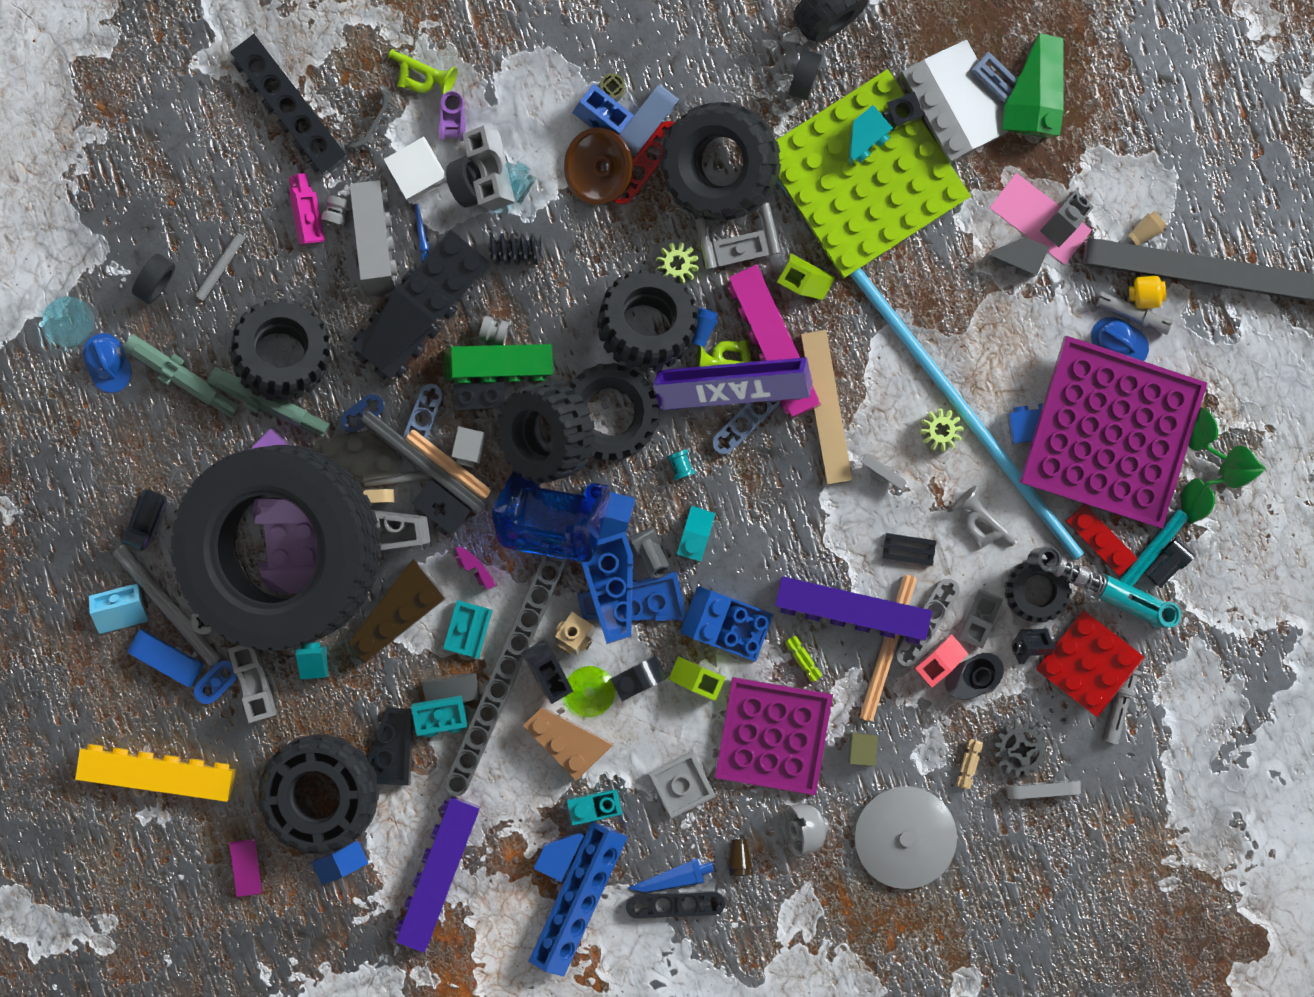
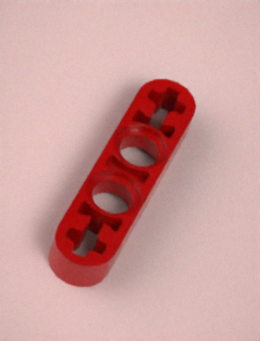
M663 122L634 158L632 169L636 166L642 167L645 170V176L642 180H635L631 177L630 183L636 185L637 188L633 189L630 186L627 190L629 197L627 199L622 197L620 200L617 198L614 200L616 204H629L660 165L663 148L661 143L654 141V139L658 137L661 141L664 137V131L662 130L664 128L670 129L675 122ZM656 146L660 149L661 155L657 160H650L646 156V151L649 147Z

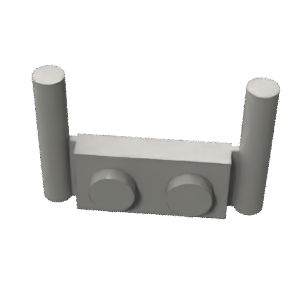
M764 203L760 207L765 230L710 242L705 219L699 218L695 220L706 270L781 253L769 203Z

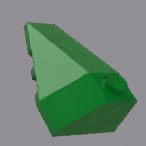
M1040 33L1027 56L1021 75L1016 79V85L1011 96L1005 102L1001 130L1048 139L1060 136L1063 117V38Z

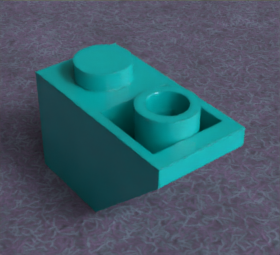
M874 105L856 118L850 126L847 159L850 165L856 160L860 164L871 155L868 150L875 145L881 147L890 139L888 134L893 128Z
M310 642L302 645V648L295 649L300 679L329 677L327 646L320 647V642Z
M617 789L592 792L567 799L572 826L623 815Z

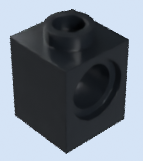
M915 91L887 102L883 107L884 111H882V116L891 125L892 131L920 121L924 116ZM895 108H905L907 117H899L895 112Z

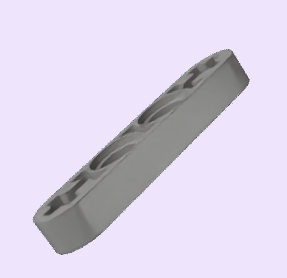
M943 579L939 581L924 604V609H928L932 604L938 605L941 608V615L937 619H931L926 641H920L919 645H922L920 650L914 647L911 653L914 656L913 660L907 659L906 662L902 660L904 656L901 654V651H907L912 644L905 641L906 636L903 638L896 650V659L901 665L906 667L913 666L923 654L959 595V586L954 580ZM951 583L953 585L951 589L954 591V594H948L943 601L948 602L945 607L941 602L934 600V597L937 595L941 598L944 592L941 589L942 585L947 586Z

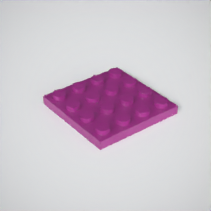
M732 677L715 778L816 795L833 694Z

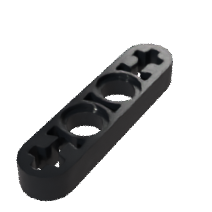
M718 891L636 894L629 897L626 903V910L629 916L637 919L717 915L725 908L724 896ZM698 896H704L703 902L711 901V896H716V899L721 901V904L717 905L715 910L711 908V905H703L704 911H699L700 902ZM685 897H691L695 900L696 906L692 911H685L681 907V901ZM652 898L651 907L653 913H648V908H641L640 913H635L633 908L630 909V905H633L635 900H640V904H648L647 899ZM666 898L670 902L669 910L659 912L655 906L657 900Z

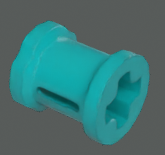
M688 449L666 456L667 460L671 461L675 473L674 481L696 473L691 468L688 460Z

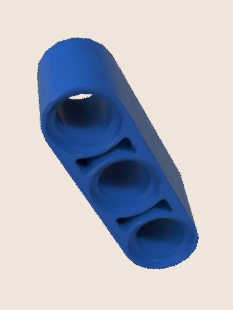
M142 629L138 630L127 650L132 656L188 687H192L204 666L193 657Z

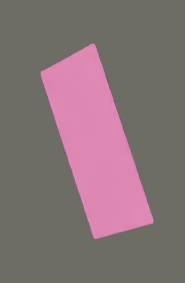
M1015 173L990 206L991 210L1027 237L1048 246L1047 252L1064 265L1067 264L1091 232L1088 226L1081 223L1073 234L1060 247H1057L1040 230L1061 206L1017 173Z

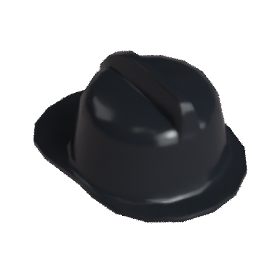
M992 653L975 655L959 663L946 676V690L951 696L960 700H968L980 695L989 694L997 688L1003 678V663L998 656Z

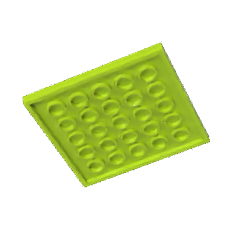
M888 69L776 140L781 152L779 153L781 169L780 175L777 178L843 279L971 197L922 120L894 131L891 130L888 134L890 139L881 147L875 145L868 150L871 155L859 164L856 160L851 165L848 163L850 126L853 121L872 105L882 115L883 107L887 102L905 95ZM895 108V112L899 117H907L905 108Z

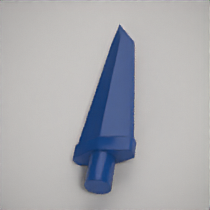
M695 858L633 885L628 889L648 893L705 883L703 875L715 872L712 862L700 865L698 858Z

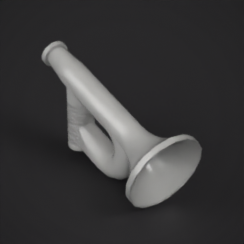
M973 486L968 489L955 504L956 510H971L965 517L964 522L967 532L977 541L981 549L999 538L1004 539L1012 547L1018 539L1014 538L981 505L977 496L978 487ZM982 519L993 531L985 535L976 527L975 520Z

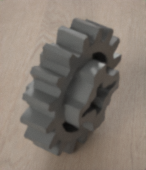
M1024 721L1022 727H1020L1018 722H1014L1013 729L1006 725L1004 726L1006 733L997 734L1001 741L994 742L993 744L999 747V751L994 752V756L1001 757V760L997 763L999 766L1007 765L1005 772L1009 773L1014 769V776L1019 777L1020 772L1023 771L1024 775L1029 777V770L1032 769L1038 773L1037 765H1046L1042 758L1050 754L1044 751V747L1049 746V742H1042L1045 733L1037 734L1038 726L1034 725L1029 729V722ZM1023 732L1031 734L1036 741H1027ZM1013 735V741L1010 746L1005 747L1007 740ZM1019 743L1030 747L1024 750V755L1014 752V750L1019 748ZM1038 752L1036 758L1030 763L1032 754ZM1007 757L1017 758L1020 766L1013 765Z

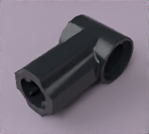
M1179 536L1175 537L1163 549V554L1144 572L1159 588L1179 569L1182 570L1197 555Z

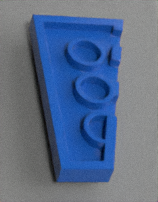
M676 571L668 572L666 576L660 579L646 577L633 580L632 620H685L686 611ZM590 591L577 593L582 618L585 620H599Z

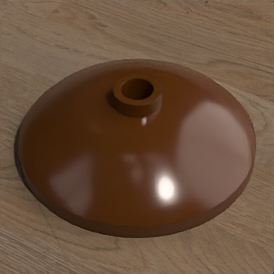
M590 128L579 133L570 143L564 159V174L569 188L580 200L594 205L607 204L620 197L626 190L632 175L631 153L622 137L606 128ZM606 163H608V170L605 168Z

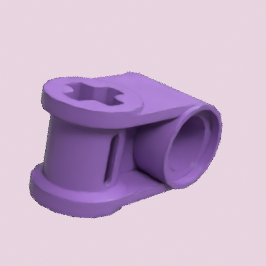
M448 91L441 98L439 140H444V138H460L461 141H464L462 134L466 133L465 102L458 92ZM456 97L459 99L460 104L457 109H447L446 102L449 98Z

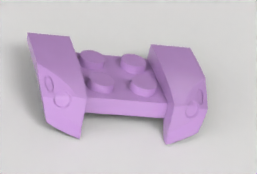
M255 498L251 515L254 518V523L264 524L268 563L256 561L263 583L268 590L287 594L299 593L310 581L317 564L318 544L314 529L306 515L288 500L283 498Z

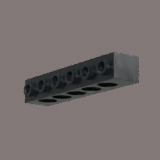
M255 34L230 51L234 57L231 63L239 73L244 71L248 75L247 84L254 93L260 91L265 99L261 102L270 114L275 111L280 117L277 123L285 134L290 131L296 138L292 143L301 154L306 152L311 160L308 161V164L316 174L321 171L324 176H327L349 159ZM262 61V70L256 73L252 72V63ZM270 81H277L279 84L278 89L273 93L267 92V84ZM286 101L294 103V108L289 113H284L281 110L282 104ZM302 121L309 122V129L305 133L297 132V125ZM317 141L325 143V148L321 153H313L312 146Z

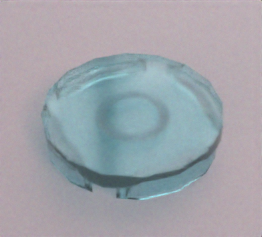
M64 296L55 299L47 306L42 325L45 334L52 342L62 347H75L89 339L94 330L95 319L92 310L85 302L76 297Z

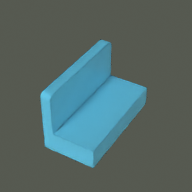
M138 583L89 596L90 615L100 634L148 621V616L142 605L141 589Z

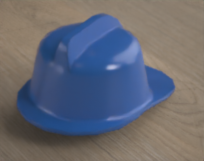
M1105 317L1099 320L1092 329V344L1141 361L1147 358L1149 343L1146 336L1126 321L1117 317Z
M101 333L91 337L84 345L83 358L92 381L96 387L104 392L114 393L121 391L127 386L131 378L130 364L122 345L111 334Z

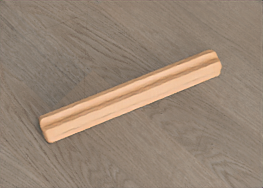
M411 430L405 440L477 497L482 500L488 497L491 492L490 488L418 432Z

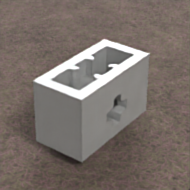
M458 427L451 457L457 459L456 463L463 466L473 467L474 463L480 464L486 434Z

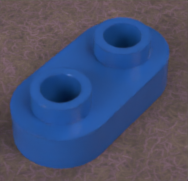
M223 660L218 662L196 683L194 696L200 703L210 704L215 702L236 682L238 676L236 673L234 674L231 661ZM224 668H228L231 672L228 678L222 675ZM206 686H210L212 688V694L210 696L204 693V688Z

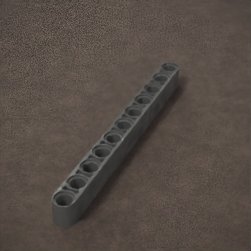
M1086 239L1082 262L1086 266L1314 302L1313 273L1101 239Z
M557 538L552 540L545 551L447 776L445 788L452 796L464 794L473 779L525 659L522 652L530 648L570 556L571 547L565 539ZM557 542H562L566 546V553L562 557H556L552 552V547ZM552 566L555 568L556 576L553 580L549 581L543 578L542 570L544 567ZM536 589H541L546 594V600L541 604H537L532 600V593ZM529 612L535 616L536 622L534 626L526 627L523 625L521 619L525 613ZM515 636L524 638L526 645L523 650L518 651L512 647L511 642ZM508 659L514 662L515 671L513 673L507 674L503 672L501 665L504 660ZM500 683L505 687V694L502 697H495L492 694L491 687L493 684ZM487 706L491 707L495 712L494 718L489 721L481 716L482 708ZM474 730L483 732L485 736L483 743L476 744L471 740V733ZM463 754L472 755L474 765L471 767L463 766L461 756ZM452 778H461L464 782V788L459 791L454 790L450 784Z

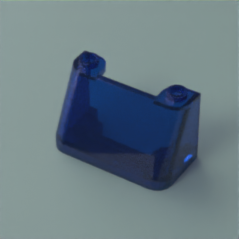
M513 470L491 510L498 542L511 550L579 562L590 561L596 551L611 495L609 485L600 483L589 484L584 496L540 488V483L528 481L522 477V474L518 475Z

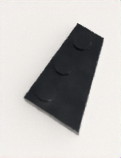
M387 707L378 729L374 746L367 760L374 767L377 775V784L411 785L413 740L412 709Z

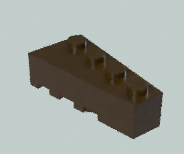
M413 559L356 632L349 644L364 663L368 662L445 601L447 597L420 563Z

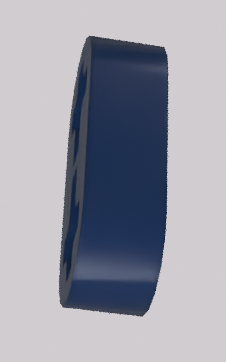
M375 394L365 396L342 415L341 425L343 429L350 433L361 431L365 426L360 423V419L357 420L358 426L356 428L353 426L347 427L346 424L349 422L347 417L349 415L356 417L360 413L363 417L365 414L363 411L368 408L369 404L367 402L370 399L374 402L379 401L377 405L379 410L377 412L370 410L376 417H379L385 408L383 399Z

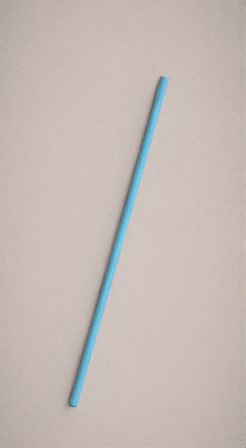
M777 178V180H776L777 183L780 185V187H781V188L784 190V192L787 194V192L785 191V189L783 188L782 184L780 183V181H779L778 178ZM860 268L852 273L850 276L1071 558L1075 561L1082 556L1084 552L1033 487L1019 483L1021 477L1019 469L863 270Z

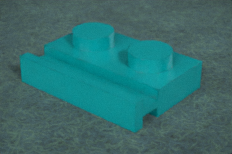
M457 600L443 649L479 659L493 609Z

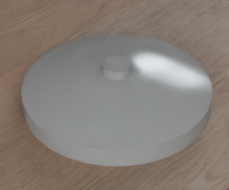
M897 786L878 793L864 806L856 822L854 841L861 863L875 879L894 888L912 889L933 882L948 868L956 850L957 831L950 811L935 795L918 787Z

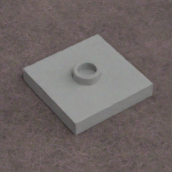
M693 750L647 773L670 819L716 797Z

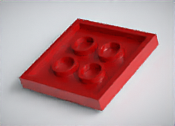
M1083 610L1055 645L1056 649L1053 654L1047 655L1036 670L1098 718L1145 657Z

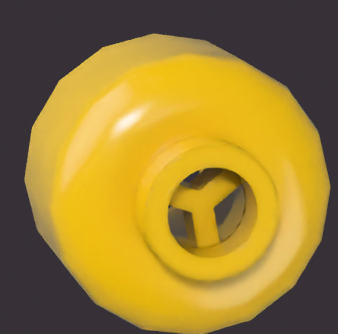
M1158 276L1136 277L1134 286H1129L1130 302L1135 301L1138 309L1160 308L1162 301H1166L1165 281H1161Z

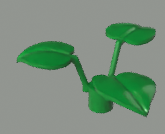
M1202 407L1199 409L1188 447L1194 451H1200L1205 447L1207 451L1220 457L1225 462L1220 466L1222 478L1207 481L1205 484L1201 479L1194 478L1185 486L1181 497L1182 511L1189 517L1187 520L1189 524L1203 520L1213 510L1215 495L1212 489L1209 488L1211 485L1225 483L1230 488H1242L1254 481L1266 470L1264 465L1259 462L1254 453L1246 446L1239 445L1234 447L1227 456L1212 448L1209 443L1217 439L1218 425L1214 416Z

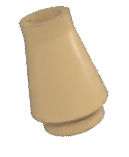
M1153 211L1151 214L1147 213L1128 236L1135 245L1139 246L1164 233L1163 229L1167 225L1157 212Z

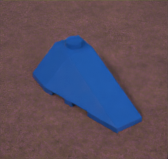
M626 532L577 546V553L606 644L631 637L633 554Z

